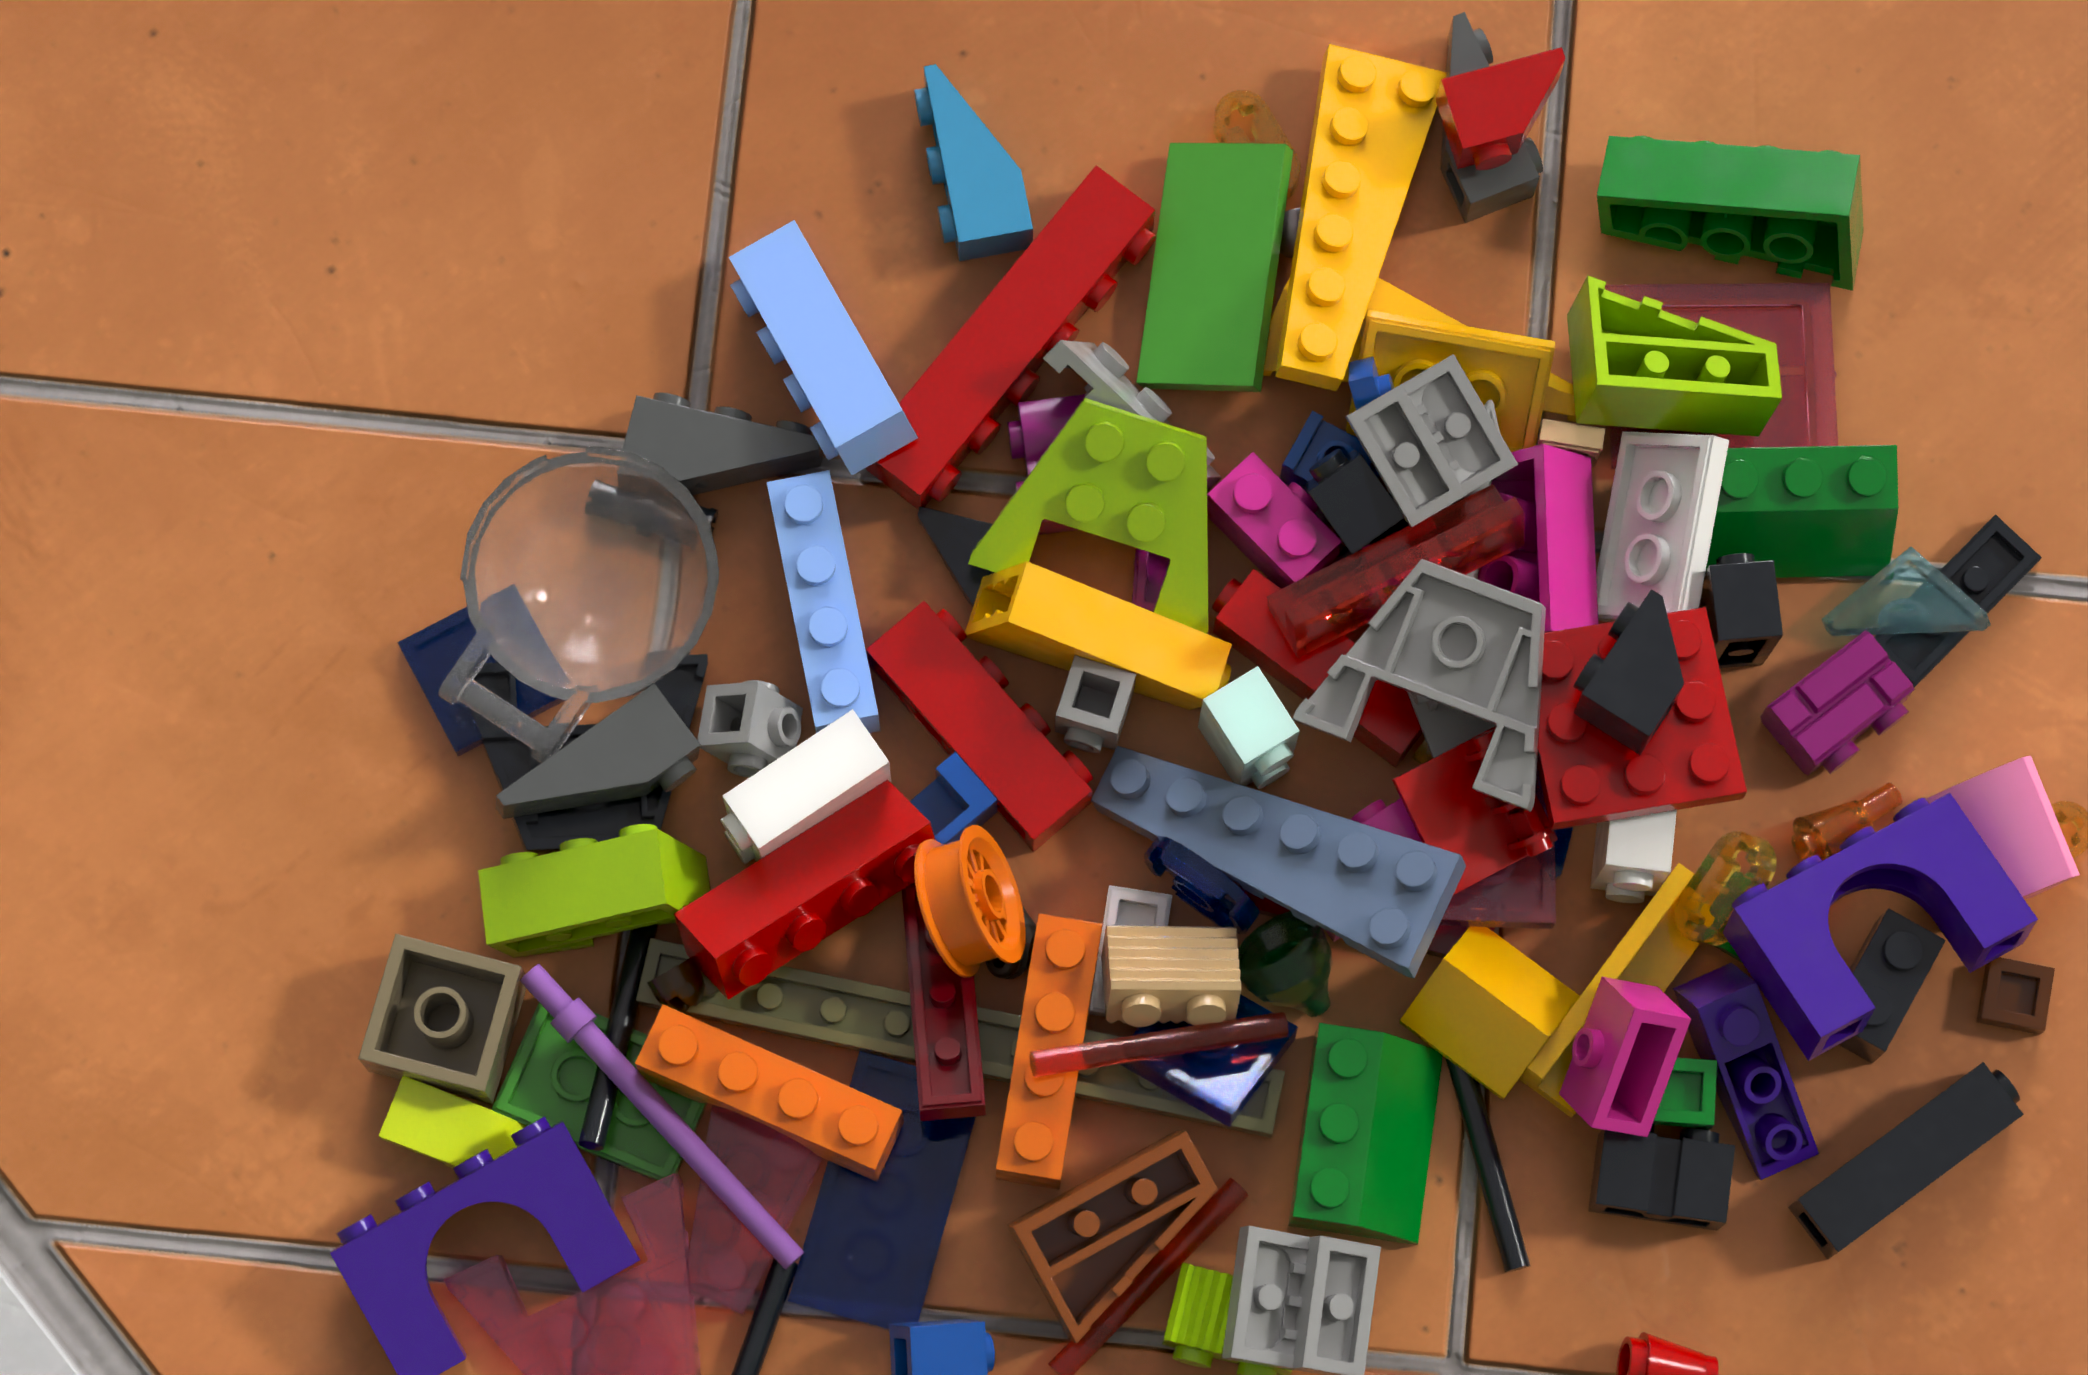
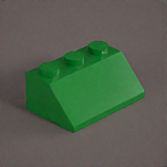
M1897 445L1728 448L1706 570L1709 565H1716V559L1719 557L1737 553H1750L1755 556V561L1774 560L1776 578L1888 576L1899 509Z
M1319 1023L1314 1035L1288 1226L1413 1245L1418 1244L1442 1066V1054L1433 1048L1385 1032Z

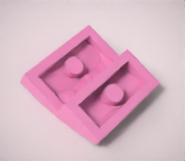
M2025 756L1999 766L1926 799L1928 803H1931L1951 793L2024 900L2080 875L2031 756Z

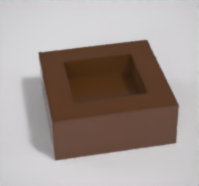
M2001 957L1985 965L1976 1022L2038 1035L2042 1034L2046 1028L2055 968Z

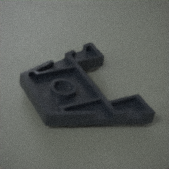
M707 654L650 656V686L655 683L690 730L707 670ZM515 662L457 664V680L501 791L596 725L519 727ZM659 786L646 796L512 817L525 852H533L538 855L560 851L559 845L572 839L592 838L600 842L619 837L620 829L631 825L652 824L661 830L672 790L665 792Z

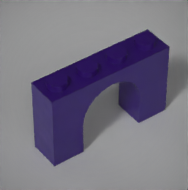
M1951 793L1931 803H1928L1926 798L1913 801L1893 817L1894 823L1875 832L1872 826L1865 827L1848 837L1840 845V852L1823 861L1819 855L1811 856L1794 866L1786 874L1787 880L1769 890L1765 884L1756 885L1741 894L1732 903L1734 909L1724 928L1723 934L1754 981L1757 982L1758 987L1808 1061L1863 1032L1876 1008L1837 951L1831 938L1828 923L1829 908L1840 898L1859 890L1884 889L1912 899L1932 917L1970 973L2022 945L2036 924L2038 918Z
M544 1116L510 1135L516 1147L493 1159L488 1149H485L453 1167L458 1180L435 1192L430 1181L396 1199L395 1203L400 1212L377 1225L372 1214L336 1233L342 1245L333 1249L330 1254L398 1375H439L464 1361L467 1357L465 1350L431 1290L427 1275V1255L431 1241L442 1224L453 1214L468 1206L483 1202H503L520 1207L532 1214L550 1234L582 1293L640 1261L638 1254L563 1120L551 1127Z

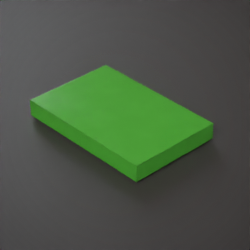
M539 1002L491 1110L524 1125H529L544 1116L551 1127L563 1120L578 1149L672 1187L684 1159L619 1088L604 1149L601 1151L589 1150L578 1144L597 1065L574 1040L567 1043L550 1024L554 1018ZM594 1013L597 1016L594 1021L595 1025L605 1034L609 1018ZM633 1029L626 1058L636 1068L635 1062L648 1035ZM648 1081L687 1125L696 1132L707 1103H698Z

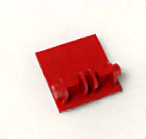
M1497 725L1392 779L1422 843L1462 856L1466 868L1453 895L1528 855L1533 857L1552 848V842L1558 840L1554 830L1550 828L1549 820L1536 793L1535 803L1531 812L1477 792L1472 788Z

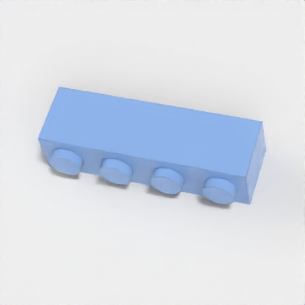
M795 220L729 257L740 277L739 280L730 284L748 318L760 312L767 326L756 333L773 363L776 365L786 359L793 371V374L784 378L783 381L801 413L813 407L820 422L809 428L828 461L840 455L850 474L854 475L918 438Z
M830 470L767 482L770 505L816 733L852 709L869 733L880 731L879 714Z

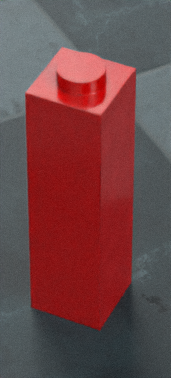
M1255 569L1250 572L1243 583L1233 578L1212 605V609L1218 613L1215 617L1213 633L1222 640L1231 643V647L1303 700L1305 698L1309 700L1329 674L1327 672L1342 654L1346 655L1355 644ZM1377 680L1374 683L1353 737L1396 768L1423 732L1407 691Z

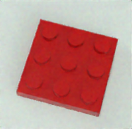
M1706 607L1667 613L1684 685L1674 706L1641 755L1574 714L1582 692L1573 686L1593 654L1605 659L1617 640L1608 635L1614 622L1545 632L1537 766L1551 830L1741 800L1745 797L1747 789Z

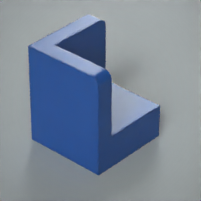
M956 752L936 767V779L910 801L931 822L935 840L943 845L960 840V836L966 827L971 825L982 826L998 812V799Z

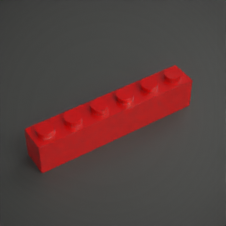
M1096 165L899 402L918 438L865 469L918 510L920 506L925 507L932 498L937 502L943 501L958 483L962 472L957 467L971 450L979 455L994 440L1001 428V424L996 420L1008 405L1013 403L1018 407V403L1025 402L1040 381V376L1036 374V371L1045 362L1043 357L1060 340L1074 341L1079 333V329L1074 325L1088 308L1098 312L1106 304L1118 285V282L1113 278L1124 264L1129 261L1131 264L1136 265L1147 254L1157 237L1152 232L1154 229L1155 209Z

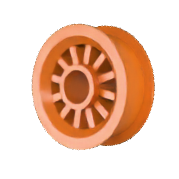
M971 825L963 830L960 840L944 845L934 839H928L920 843L914 862L917 897L929 935L947 966L957 975L965 978L975 975L981 963L995 958L1008 964L1019 961L1023 955L1026 942L1023 906L1011 868L994 838L981 826Z

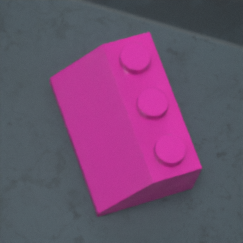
M1546 444L1513 451L1511 453L1518 465L1494 478L1491 482L1478 580L1542 603L1546 607L1545 632L1598 624L1591 457ZM1458 534L1456 541H1448V565L1451 570L1454 568Z

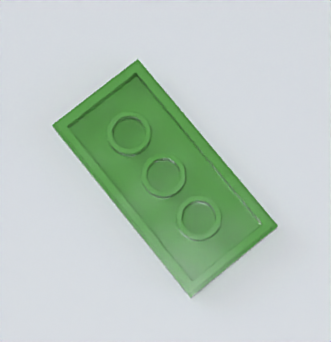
M1169 144L1136 381L1143 388L1261 392L1293 150L1287 144Z

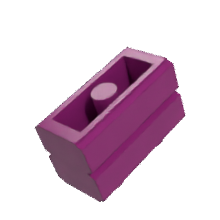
M1865 630L1770 703L1760 718L1763 725L1777 742L1784 746L1786 753L1804 774L1809 776L1822 765L1831 774L1860 751L1853 742L1871 727L1880 736L1909 713L1902 703L1907 700L1915 689L1912 682L1897 664L1889 659L1887 652L1873 635Z

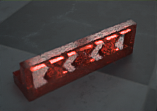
M1492 484L1442 509L1411 528L1408 526L1267 596L1268 608L1297 658H1300L1368 624L1421 559L1466 575L1523 547L1524 511L1515 497L1504 502L1496 487Z

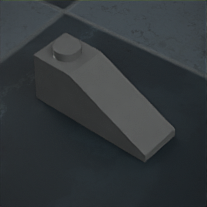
M654 683L497 794L496 810L503 819L646 796L659 786L665 792H669L686 781L697 770L693 762L698 759L701 744Z

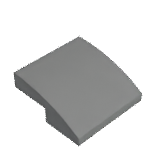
M1454 354L1346 416L1347 421L1410 528L1518 465Z
M1255 1226L1240 1227L1222 1359L1324 1375H1364L1381 1247L1321 1235L1308 1237Z

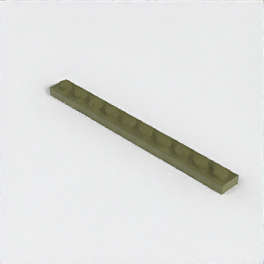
M650 938L636 998L639 1005L661 1009L662 1005L656 1000L647 982L690 959L686 954L684 945ZM781 966L767 975L758 984L748 987L728 1000L701 971L705 983L703 998L697 1006H689L686 1012H682L693 1017L916 1063L910 992ZM977 1007L983 1078L1010 1083L1021 1016ZM1086 1029L1075 1097L1271 1138L1285 1071Z

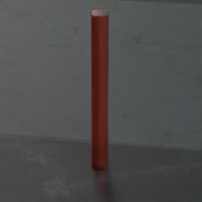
M1276 1012L1218 1023L1194 1025L1031 1051L1029 1056L1030 1067L1033 1076L1036 1078L1285 1038L1288 1036V1022L1284 1012Z
M1229 1178L1164 1249L1160 1250L1132 1280V1284L1099 1316L1076 1344L1070 1341L1048 1363L1049 1367L1057 1375H1074L1249 1196L1247 1192L1235 1180Z

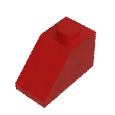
M1562 47L1441 79L1436 103L1457 169L1475 165L1477 170L1493 169L1506 164L1512 159L1513 154L1518 153L1560 78L1566 59Z

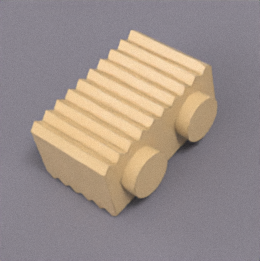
M1106 926L1101 954L1106 1020L1111 1024L1120 1020L1124 1024L1126 1023L1134 1027L1150 1026L1157 1021L1164 1024L1170 1020L1175 1024L1184 1020L1188 1024L1204 1028L1213 1027L1222 1022L1226 1024L1234 1022L1241 994L1240 960L1238 959L1239 949L1237 948L1238 939L1236 937L1237 928Z

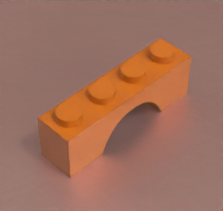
M1038 913L996 1165V1180L1060 1190L1103 926L1101 923Z
M662 1004L635 1062L637 1070L648 1081L698 1103L719 1106L760 1122L799 1142L817 1156L876 1182L904 1124L903 1111L664 1004Z

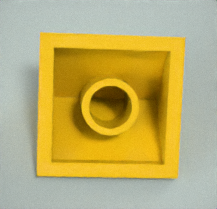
M1476 919L1443 958L1401 1017L1399 1023L1500 1099L1504 1100L1580 995Z

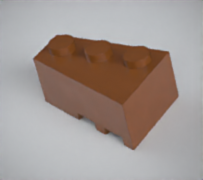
M1176 1130L1007 1224V1227L1067 1338L1077 1344L1090 1330V1326L1117 1297L1121 1296L1132 1284V1280L1160 1250L1164 1249L1218 1188L1187 1131Z

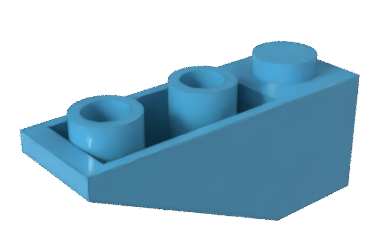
M936 64L924 66V88L914 90L920 126L932 125L936 146L926 148V155L932 185L944 183L948 205L937 206L944 243H956L959 262L1027 249L1033 242V226L1021 169Z

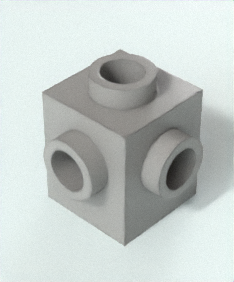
M748 680L742 683L707 685L697 740L701 744V749L727 763L729 772L750 778L797 746L801 735L803 708L780 695L779 687L764 681Z

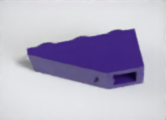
M1729 963L1673 988L1680 1008L1691 1018L1688 1030L1700 1059L1717 1060L1716 1092L1756 1176L1760 1180L1765 1179L1818 1155L1816 1143L1757 982L1733 963Z

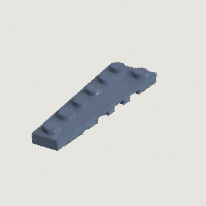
M1117 746L1091 799L1096 810L1101 814L1167 849L1181 852L1186 859L1210 872L1215 870L1239 883L1247 892L1262 900L1266 897L1290 910L1294 917L1313 927L1318 925L1342 938L1348 946L1413 979L1419 970L1466 868V864L1460 854Z

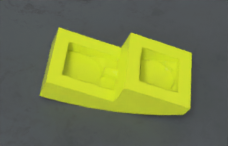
M402 1076L379 1137L381 1140L438 1160L445 1166L453 1168L485 1149H488L493 1159L513 1149L516 1145L510 1135L527 1125L451 1093Z

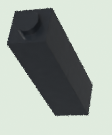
M1982 1062L1796 1200L1788 1208L1825 1257L1830 1259L2024 1115L2016 1105L2020 1101L2016 1088L2001 1071L1996 1069L1991 1072L1985 1063Z

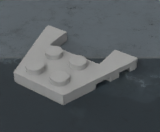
M1421 559L1368 622L1370 626L1346 655L1342 654L1327 672L1329 674L1309 700L1305 698L1299 705L1292 719L1351 743L1374 683L1379 680L1497 725L1472 788L1477 792L1531 812L1535 803L1546 607L1537 601Z

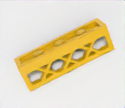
M1680 863L1677 864L1519 1079L1571 1118L1576 1111L1559 1093L1573 1057L1572 1047L1575 1036L1584 1027L1601 977L1656 986L1665 992L1724 912L1721 907L1688 884L1694 873Z

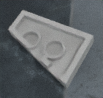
M1060 340L1043 357L1059 374L1064 368H1072L1088 383L1084 387L1087 392L1085 398L1172 425L1167 420L1172 414L1167 404L1149 388L1145 387L1141 392L1124 375L1129 369L1128 364L1108 344L1102 342L1097 347L1095 343ZM1208 447L1207 491L1221 478L1210 465L1215 457Z

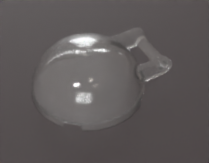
M586 447V452L565 454L551 459L544 455L532 460L505 478L483 502L467 533L460 580L463 581L469 618L477 633L445 678L439 689L438 696L451 705L460 701L533 749L531 757L542 763L562 748L592 703L611 701L635 695L675 671L696 647L710 620L719 582L718 557L711 526L689 490L663 467L634 453L605 447ZM490 655L520 682L551 697L566 700L547 728L474 680Z

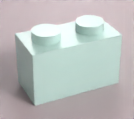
M1258 666L1207 696L1202 701L1198 728L1233 783L1247 786L1254 782L1256 787L1261 789L1273 783L1290 770L1287 762L1294 756L1300 730Z

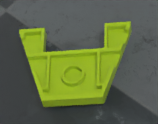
M1084 398L1023 484L1000 512L990 529L973 549L968 564L996 573L1026 561L1029 562L1042 520L1047 519L1169 558L1170 562L1153 612L1207 634L1209 630L1207 437Z

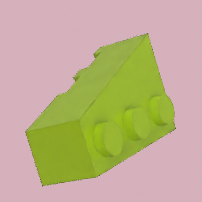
M1587 275L1567 314L1576 423L1760 436L1782 400L1776 343L1702 316L1696 323L1661 310L1663 302L1644 296L1642 301L1638 302L1605 290V281Z
M637 824L624 827L619 830V837L600 842L592 838L568 840L559 845L560 851L541 856L533 852L508 854L500 859L501 865L478 870L486 945L513 958L594 947L593 938L657 923L658 925L676 923L675 912L710 891L706 856L657 829V826L652 824Z

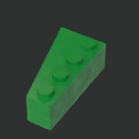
M1609 136L1597 191L1602 234L1676 251H1682L1688 243L1700 245L1708 253L1714 255L1715 260L1738 265L1742 256L1777 263L1776 274L1801 279L1803 269L1831 275L1833 276L1831 286L1853 291L1864 231L1860 155L1842 154L1833 150L1816 152L1779 149L1769 145L1757 147L1724 145L1703 140L1685 142L1659 140L1647 136Z

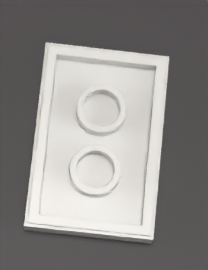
M1622 431L1596 573L1598 620L1603 622L1616 621L1628 602L1639 608L1651 589L1663 596L1667 613L1699 608L1729 445L1728 439L1715 435Z

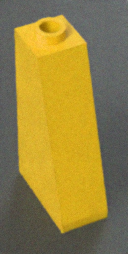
M1028 561L982 578L965 630L967 638L1070 671L1074 656L1076 655L1135 673V693L1188 710L1202 707L1203 699L1226 686L1231 675V666L1226 663L1232 646L1231 643Z

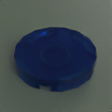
M1158 836L1145 852V863L1156 877H1161L1167 870L1174 877V884L1171 888L1176 891L1175 895L1218 926L1236 927L1237 934H1246L1259 917V909L1240 887L1220 870L1184 845L1168 837Z

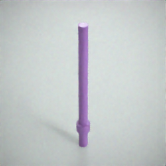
M540 964L534 966L522 977L520 982L554 1018L550 1023L567 1043L574 1040L777 1262L786 1270L805 1253L801 1247L595 1025L594 1021L597 1016L580 997L573 1001Z

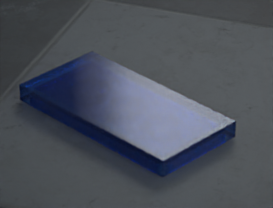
M859 1051L849 1087L903 1111L904 1124L877 1182L828 1160L803 1246L805 1253L800 1257L788 1303L889 1331V1324L919 1322L976 1117L920 1121L916 1066Z

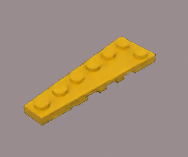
M1332 44L1328 45L1321 67L1275 377L1328 390H1338L1349 364L1437 108L1436 97L1440 81L1447 77V72Z

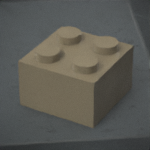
M395 934L358 1059L368 1072L401 1080L402 1076H406L448 1093L493 1104L527 989L520 982L525 975L523 968L519 965Z

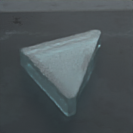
M1912 546L1822 618L1824 627L1831 636L1860 635L1865 630L1872 635L1984 631L1991 625L1987 612Z

